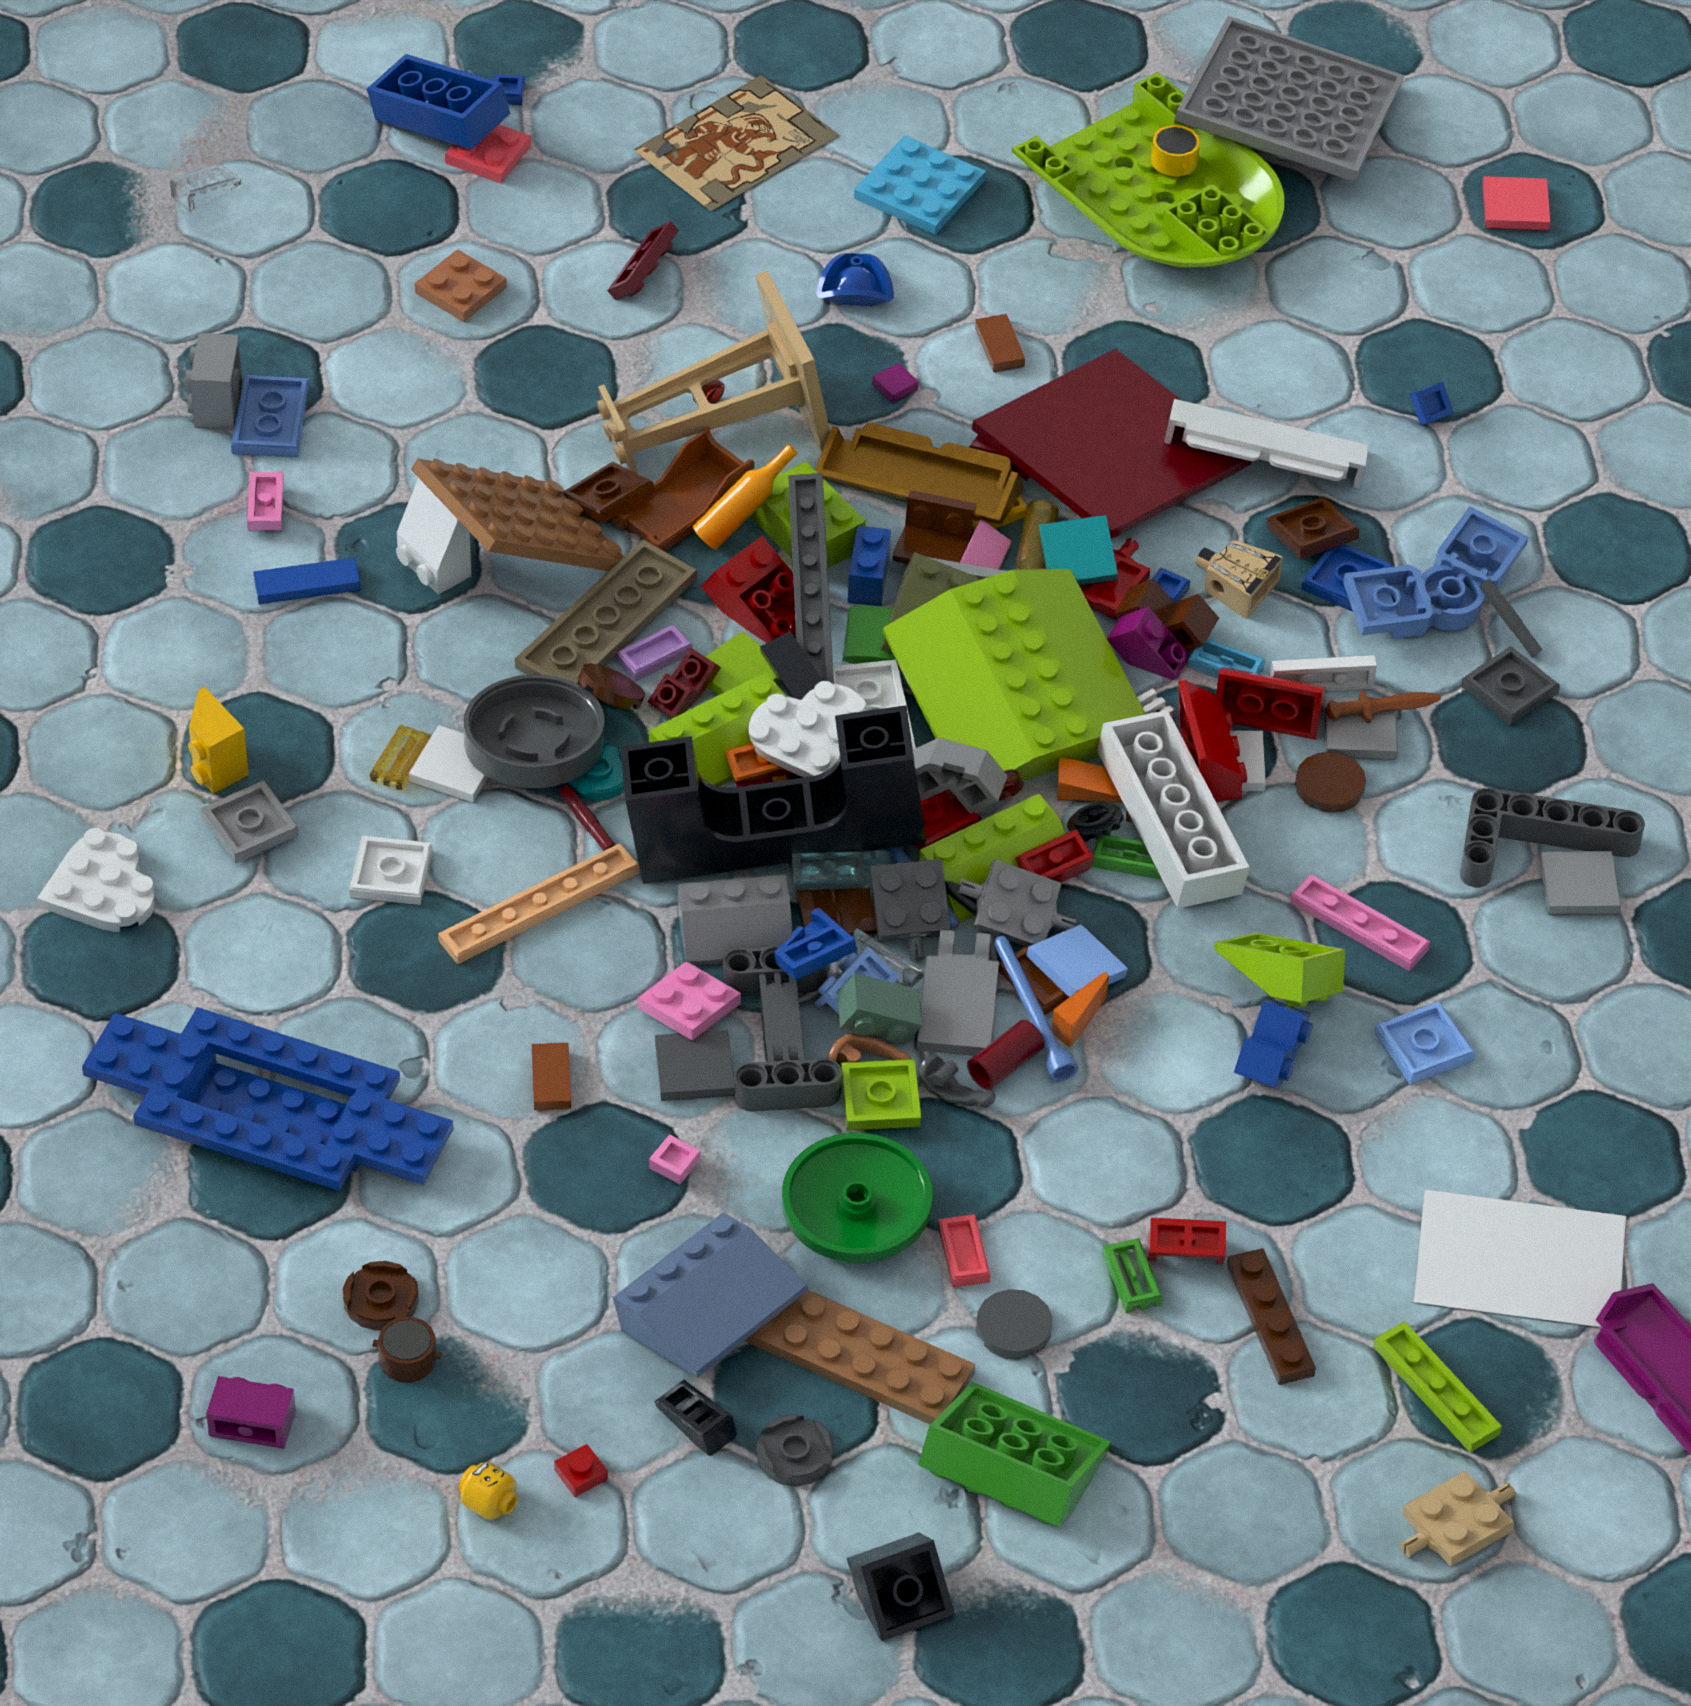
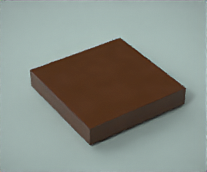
M611 462L563 491L562 494L567 499L579 504L583 508V514L601 523H605L655 492L651 480L615 462Z
M1325 497L1266 518L1267 528L1300 560L1359 539V529Z

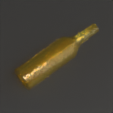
M1038 499L1031 501L1026 506L1016 559L1017 570L1046 569L1039 535V525L1058 522L1059 509L1053 502Z

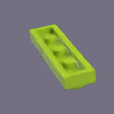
M1405 1321L1375 1338L1374 1349L1470 1453L1500 1435L1502 1428L1500 1423Z

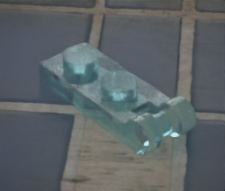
M887 851L792 854L794 890L872 888L870 870L865 869H870V866L892 864L891 854Z

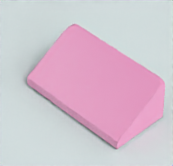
M980 520L960 563L1000 569L1012 541L988 523Z

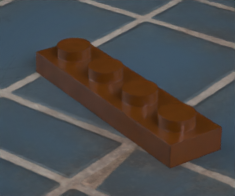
M1264 1248L1228 1256V1270L1278 1385L1314 1377L1315 1364Z

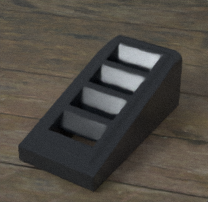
M684 1379L655 1400L656 1407L708 1456H712L737 1436L733 1416ZM687 1397L690 1399L678 1409L675 1407Z

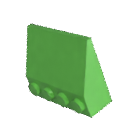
M972 1382L929 1425L918 1465L930 1470L933 1475L939 1478H948L964 1485L966 1489L973 1493L985 1494L999 1500L1007 1508L1019 1509L1035 1516L1038 1521L1044 1524L1060 1527L1075 1509L1109 1451L1112 1442Z

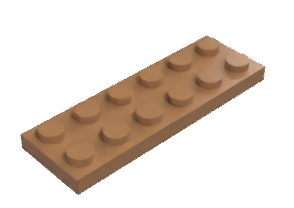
M807 1291L745 1340V1342L928 1424H931L964 1391L975 1373L974 1363L812 1291Z

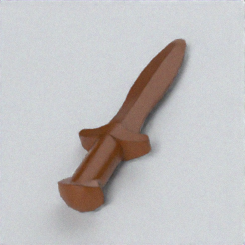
M1361 690L1356 701L1338 703L1330 700L1327 704L1326 713L1333 721L1340 716L1361 714V717L1370 723L1372 720L1371 715L1378 712L1425 707L1440 701L1441 696L1436 693L1410 692L1374 698L1367 697L1365 690Z

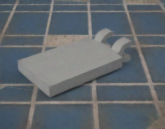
M940 929L938 956L927 955L921 1005L922 1026L918 1032L917 1051L975 1056L992 1041L999 961H989L991 934L976 933L974 955L953 953L955 931Z

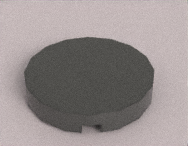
M1008 1289L996 1292L984 1300L978 1310L976 1331L978 1337L980 1335V1338L984 1341V1346L990 1352L1003 1358L1021 1359L1028 1357L1029 1353H1033L1036 1350L1038 1353L1046 1346L1051 1338L1053 1317L1048 1305L1038 1296L1025 1290Z
M797 1414L780 1416L767 1423L762 1429L756 1445L758 1464L766 1476L779 1484L795 1487L811 1484L822 1478L831 1467L834 1454L831 1433L826 1427L815 1419L811 1421L804 1419V1415Z

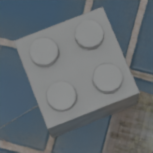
M199 333L197 345L191 346L190 366H192V370H186L185 388L186 390H191L188 396V413L193 414L195 427L234 429L243 380L239 335Z

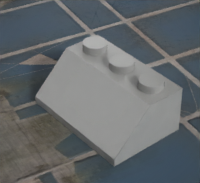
M786 875L678 884V914L685 962L687 961L694 966L723 964L724 956L732 949L780 946L791 938V908Z

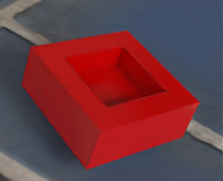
M588 1444L554 1461L555 1472L574 1497L608 1480V1470Z

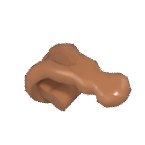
M846 1034L836 1040L828 1055V1059L836 1061L840 1066L841 1063L860 1062V1053L876 1054L890 1060L911 1059L909 1054L898 1050L893 1045L887 1044L875 1037L859 1034Z

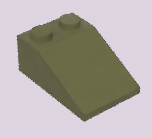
M914 552L901 578L888 624L949 589L977 581L978 577ZM884 636L881 649L893 654Z

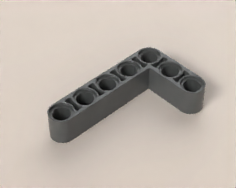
M1493 788L1478 789L1474 792L1471 800L1460 878L1466 885L1474 888H1481L1490 883L1498 837L1582 851H1612L1613 856L1631 857L1639 852L1645 821L1640 814L1631 810Z

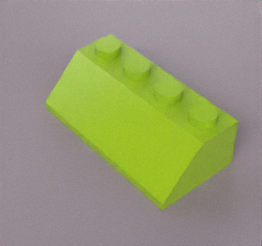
M764 672L649 730V742L692 736L700 775L707 782L715 786H721L734 779L725 751L752 744L748 729L753 712L762 703L766 702L772 694H782L785 697L786 695Z
M1038 793L920 849L919 861L942 859L945 881H952L959 885L961 879L964 878L965 880L982 885L987 879L990 864L995 859L1018 867L1015 860L1016 856L1065 835V831L1059 816ZM946 891L947 904L959 918V923L974 917L972 913L953 899Z

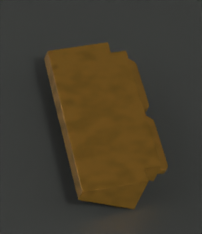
M867 423L862 429L856 428L852 441L845 440L839 428L832 426L815 469L817 473H822L825 480L907 500L910 491L913 490L977 503L975 518L1001 525L1024 488L1019 474L1012 471L1010 459L1006 456L950 442L943 444L941 448L933 447L929 437L875 423Z

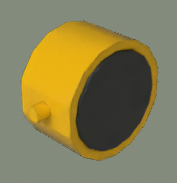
M1170 125L1158 129L1154 133L1152 141V166L1166 176L1180 177L1191 174L1197 168L1199 159L1200 139L1198 134L1194 130L1181 125Z

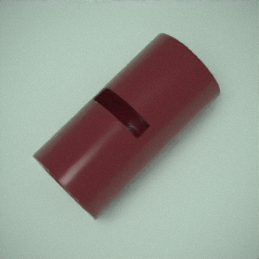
M1024 1019L1020 1020L968 1060L967 1069L970 1076L981 1088L991 1090L1044 1048L1043 1036L1031 1022Z

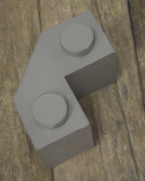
M937 738L913 749L921 801L950 789L970 814L998 802L1008 776L987 750L942 738Z

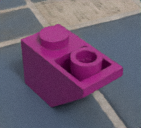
M1149 606L1121 616L1107 638L1108 642L1127 664L1171 680L1179 676L1190 657V654Z

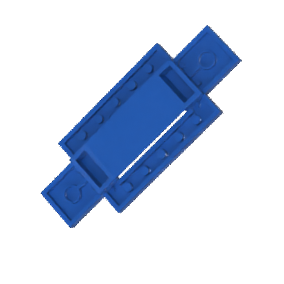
M199 1007L195 1009L181 1034L114 1012L82 1065L83 1076L145 1095L133 1115L134 1125L340 1191L350 1171L356 1172L359 1165L424 1185L454 1130L453 1120L390 1100L400 1082V1071ZM216 1054L350 1096L347 1104L219 1064L216 1060Z

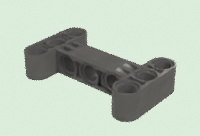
M780 946L748 947L730 950L723 959V983L740 992L741 996L759 995L766 1062L745 1063L737 1068L734 1079V1100L736 1105L745 1111H769L829 1107L836 1104L841 1096V1067L832 1059H805L798 993L818 991L817 989L828 979V965L812 972L808 976L794 980L776 964L774 952Z

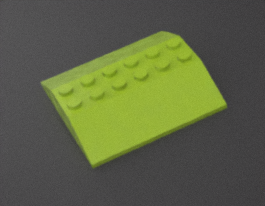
M1071 569L1010 570L952 588L882 629L935 739L942 738L987 750L1004 772L1010 770L1017 772L1015 780L1007 786L1057 771L1059 758H1069L1084 762L1100 757L1097 748L1103 723L1146 714Z

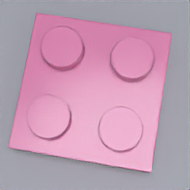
M687 961L638 997L639 1010L692 1041L741 1004L740 992Z

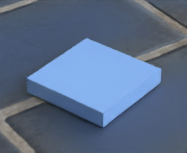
M1082 925L1028 947L1026 956L1069 997L1104 972L1109 975V985L1125 978L1128 968Z
M1439 1001L1375 1025L1374 1033L1410 1085L1474 1061L1475 1052Z

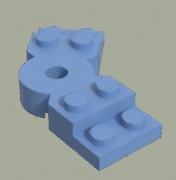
M1469 506L1439 547L1433 567L1427 569L1422 575L1421 570L1411 565L1345 573L1343 584L1361 635L1390 632L1392 639L1425 635L1431 626L1447 631L1462 630L1471 626L1478 619L1484 599L1487 598L1479 586L1490 578L1499 589L1508 577L1511 566L1527 546L1529 537Z

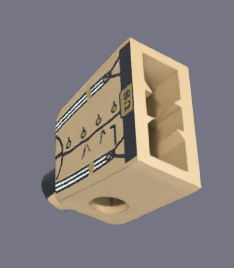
M1234 540L1230 541L1219 554L1204 547L1197 556L1196 566L1207 571L1205 584L1207 593L1247 619L1280 581L1283 557Z

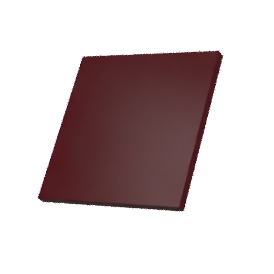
M1117 349L973 420L971 429L1001 454L1008 457L1011 462L1081 518L1106 515L1111 539L1246 468L1252 463V461L1190 447L1186 442L1182 441L1185 428L1176 425L1171 444L1164 443L1174 399H1181Z

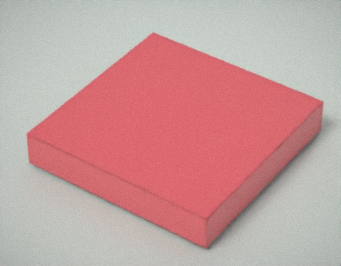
M1483 177L1485 228L1549 230L1550 210L1547 179Z

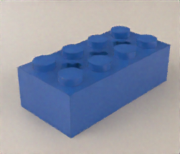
M405 54L367 88L375 120L471 150L510 115L503 83L409 54Z

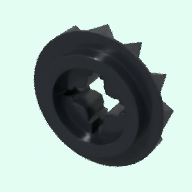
M1104 802L1092 803L1076 811L1069 818L1067 828L1069 832L1077 829L1084 842L1093 838L1098 840L1102 836H1110L1111 831L1118 830L1124 817L1121 808L1115 804Z

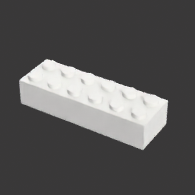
M1164 710L1103 723L1097 752L1177 909L1242 895L1250 867L1169 711Z

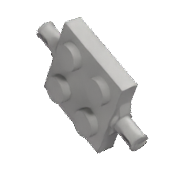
M995 859L990 864L987 879L982 885L965 880L964 878L959 883L958 893L977 899V915L973 926L975 929L997 937L1004 936L1008 941L1029 947L1045 940L1051 927L1063 931L1075 927L1076 919L1057 913L1056 901L1061 886L1060 882Z

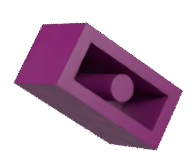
M218 1376L206 1412L208 1435L284 1449L296 1412L294 1389L275 1383L268 1385L251 1382L240 1377L227 1378Z

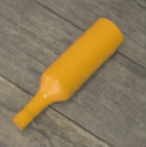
M788 444L766 466L747 471L693 525L696 534L708 546L717 550L770 497L776 476L798 452Z

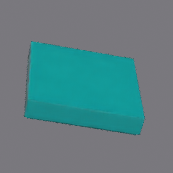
M1106 515L1039 525V535L1046 569H1071L1079 585L1118 580Z

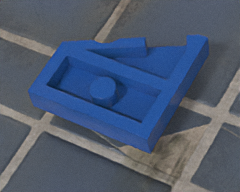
M820 908L814 909L811 912L812 921L805 928L798 926L791 934V938L783 942L774 952L776 964L794 980L808 976L812 972L837 962L857 951L855 939Z

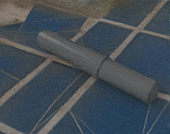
M1489 578L1479 586L1529 655L1532 658L1543 650L1492 580Z

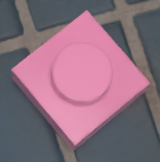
M669 1134L649 1158V1169L681 1184L701 1160V1150Z

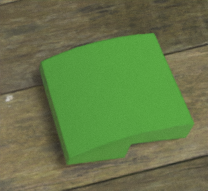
M868 605L850 606L847 615L842 661L858 664L896 660L894 654L881 649L884 639L882 629L888 625L892 608Z

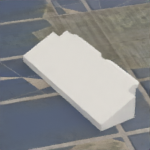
M1177 399L1173 401L1164 443L1171 444L1176 425L1185 428L1182 441L1193 448L1248 461L1260 459L1270 462L1274 467L1332 481L1345 480L1349 467L1356 468L1353 488H1360L1367 461V444Z

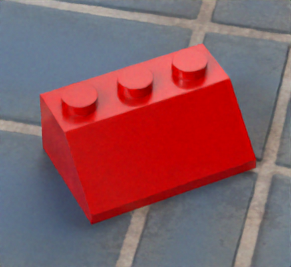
M1220 668L1216 695L1221 699L1223 710L1230 711L1232 724L1316 740L1324 709L1326 686L1233 668Z
M1187 680L1178 681L1179 727L1182 738L1215 802L1242 798V783H1247V772L1244 762L1238 763L1237 757L1240 756L1237 736L1230 735V731L1233 730L1230 711L1223 710L1219 696Z

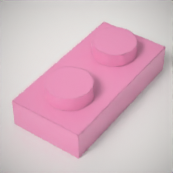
M283 472L249 473L248 531L282 530Z

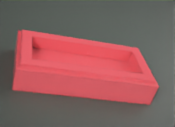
M975 1214L938 1219V1231L952 1287L990 1282V1271Z

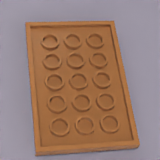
M417 458L411 468L413 473L488 552L604 571L611 570L624 557L621 554V547L615 542L608 540L601 533L602 528L582 513L583 508L579 504L567 499L562 494L564 491L563 487L553 480L540 481L528 475L518 477L506 471L496 473L484 467L474 469L461 463H456V465L446 464L439 459L430 461Z

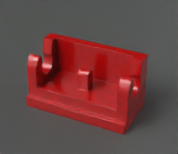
M1151 1218L1148 1232V1261H1156V1256L1214 1258L1216 1259V1264H1224L1226 1257V1221Z

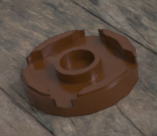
M584 664L577 678L581 687L586 689L587 685L594 689L592 694L597 699L620 709H630L631 706L634 709H639L646 695L644 690L629 677L598 664Z
M1322 752L1307 757L1299 765L1295 786L1297 794L1305 804L1311 807L1314 804L1321 807V811L1329 813L1342 812L1358 804L1360 797L1365 791L1366 777L1364 770L1354 759L1345 754Z
M389 1261L369 1262L362 1265L361 1270L355 1274L353 1271L347 1277L343 1286L344 1309L350 1319L361 1327L381 1330L383 1326L393 1319L414 1315L419 1303L418 1283L414 1276L412 1277L407 1273V1269L400 1264Z

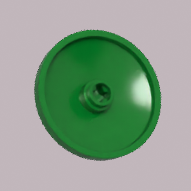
M844 1133L815 1142L794 1159L783 1180L782 1209L792 1233L812 1251L824 1257L842 1262H873L900 1253L920 1237L929 1222L932 1212V1183L923 1163L905 1146L875 1134Z

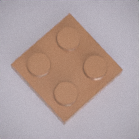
M457 249L414 283L416 294L465 322L507 288L506 277Z

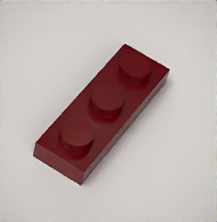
M672 221L650 230L607 290L615 300L625 295L632 297L644 287L642 281L658 267L659 263L657 260L660 256L668 252L673 246L671 241L679 230Z

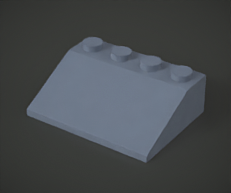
M723 1212L612 1298L623 1332L698 1378L809 1290L807 1284L750 1227Z

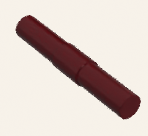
M564 785L559 790V795L600 848L605 851L615 846L614 841L570 785Z

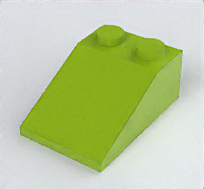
M1259 932L1214 942V950L1271 997L1286 1000V1005L1304 1007L1308 1005V1001H1327L1330 995L1343 992L1345 949Z

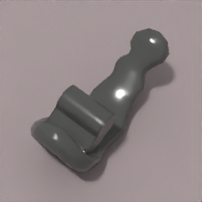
M934 1054L925 1057L919 1070L920 1080L928 1091L947 1103L966 1106L979 1105L982 1108H986L995 1102L996 1096L993 1091H974L969 1087L961 1085L954 1077L958 1072V1066L953 1061L948 1060L944 1062L942 1058Z

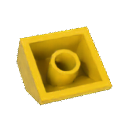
M205 686L200 688L189 724L190 742L188 743V748L193 762L190 769L196 782L200 785L204 784L215 794L249 775L245 731L242 725Z

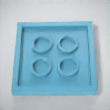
M905 135L854 189V199L936 235L984 183L986 171Z

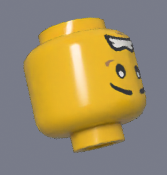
M490 1462L470 1466L462 1475L458 1485V1491L461 1493V1503L486 1520H495L503 1514H510L519 1498L518 1494H516V1479Z

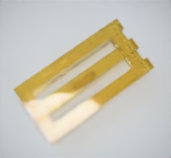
M400 724L372 768L370 781L377 783L380 779L383 780L384 786L390 787L391 784H395L397 790L403 791L409 781V772L432 735ZM405 736H409V739L407 740L404 747L401 748V750L399 751L397 758L391 766L390 770L388 772L384 771L388 766L389 762L391 761L392 757L396 753L397 749L401 745Z

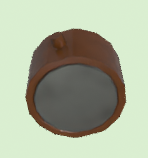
M400 1317L391 1320L381 1329L378 1340L374 1339L373 1347L378 1348L379 1364L382 1371L389 1378L399 1382H414L423 1379L432 1372L436 1359L440 1360L442 1352L436 1351V1337L432 1327L424 1320L416 1317Z

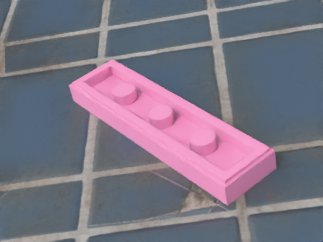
M1310 874L1291 894L1290 903L1409 972L1429 950V940L1313 874Z

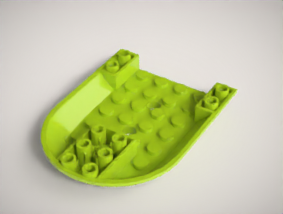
M1159 72L1134 84L1132 104L1060 142L1049 146L1036 135L1012 148L1013 154L1114 241L1132 253L1153 262L1174 267H1212L1230 263L1250 255L1266 244L1277 231L1283 218L1284 192L1279 178L1267 162L1242 143L1228 138L1217 137L1213 133L1198 128H1190L1198 134L1200 139L1197 168L1191 174L1172 177L1158 172L1152 166L1151 150L1154 133L1165 126H1186L1184 123L1175 121L1177 109L1185 94Z

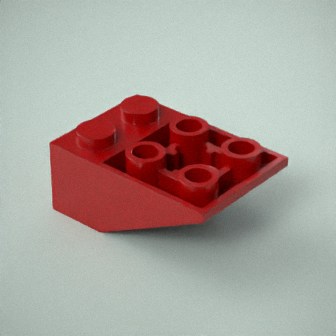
M760 536L714 571L701 587L722 613L763 642L768 643L790 631L796 639L793 572L766 539Z

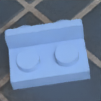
M868 946L859 955L854 952L846 957L838 966L843 972L837 978L832 974L817 989L822 995L814 1005L819 1009L827 1003L839 1014L837 992L854 973L892 983L900 976Z

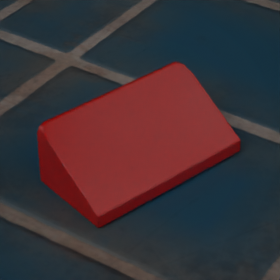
M1076 829L1016 856L1015 860L1021 869L1062 883L1088 871L1095 857Z

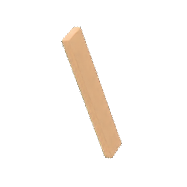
M619 843L438 933L439 942L458 965L640 874L639 864L627 849Z

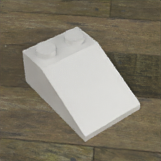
M418 478L397 530L398 548H396V554L403 565H408L417 573L418 578L424 585H429L439 595L471 577L470 532Z

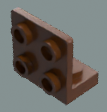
M911 490L907 498L905 527L894 549L892 560L908 565L914 552L926 557L960 563L974 534L977 503Z

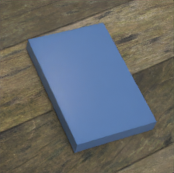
M243 375L231 443L232 454L298 457L310 390L309 378Z

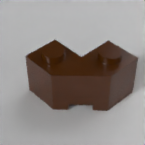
M1154 579L1129 587L1114 613L1115 617L1119 619L1121 616L1149 606L1186 651L1204 646L1219 619L1199 594L1173 602Z

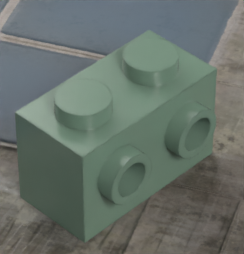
M854 973L837 992L840 1029L905 1045L922 1026L919 989Z

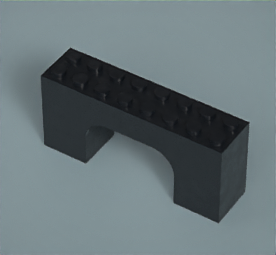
M907 706L835 715L840 756L833 767L811 777L743 787H719L703 779L698 770L692 736L620 747L625 802L643 884L926 843Z

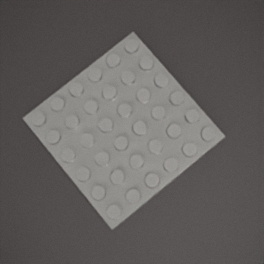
M1228 16L1179 105L1175 121L1184 123L1190 128H1198L1213 133L1220 138L1234 140L1249 148L1272 153L1278 158L1304 164L1310 169H1318L1333 174L1339 179H1348L1355 182L1400 90L1404 75Z

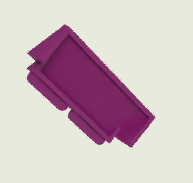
M1654 1283L1613 1292L1595 1319L1602 1328L1594 1339V1343L1636 1393L1650 1404L1656 1416L1691 1455V1325Z

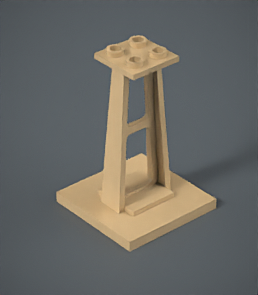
M768 271L755 275L767 325L766 330L614 403L605 385L598 386L601 400L596 402L603 421L607 420V422L602 424L608 441H613L617 444L613 448L620 465L626 463L629 470L638 473L633 457L634 452L698 434L707 427H710V430L792 405H796L799 408L821 452L823 451L830 428L815 360ZM772 357L775 360L776 367L783 380L716 404L709 403L702 391L703 385ZM684 393H691L698 405L696 411L639 430L633 429L629 422L630 417Z

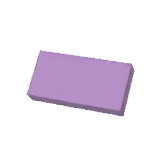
M673 624L616 652V661L636 682L684 658L690 648L693 649V645Z

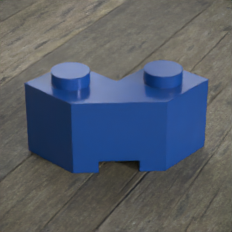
M1273 999L1264 1000L1252 1036L1244 1039L1234 1073L1273 1087L1282 1085L1284 1080L1288 1081L1293 1072L1294 1059L1301 1043L1306 1044L1311 1035L1313 1023L1308 1022L1311 1013Z

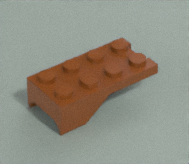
M707 427L683 444L662 477L653 483L655 492L611 518V522L621 530L625 529L629 533L639 535L645 541L665 552L694 532L693 525L747 471L755 469V462L753 459H749L745 463L718 444L710 432V427Z

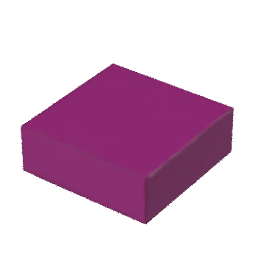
M900 363L872 376V385L891 403L918 390L919 381Z

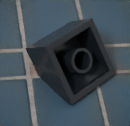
M920 1532L847 1558L857 1596L881 1641L955 1615L935 1542Z

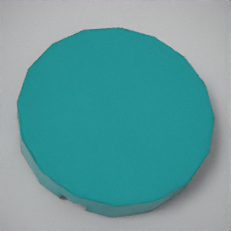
M605 741L604 750L598 762L584 775L565 784L570 785L579 797L593 801L610 800L621 795L624 792L621 746L617 745L618 748L610 746L608 741Z

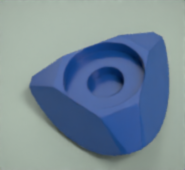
M842 253L835 256L826 265L819 279L816 295L820 299L838 305L873 306L890 302L894 298V290L889 272L879 258L872 254Z

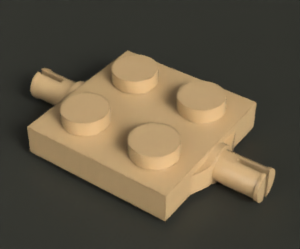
M1466 1471L1451 1478L1403 1506V1516L1415 1528L1416 1535L1400 1543L1402 1553H1406L1405 1556L1409 1558L1426 1547L1438 1553L1452 1567L1513 1532L1514 1521L1499 1505L1516 1496L1513 1486H1510V1483L1506 1482L1492 1492H1488Z

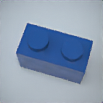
M857 526L848 576V603L882 606L890 561L891 529Z

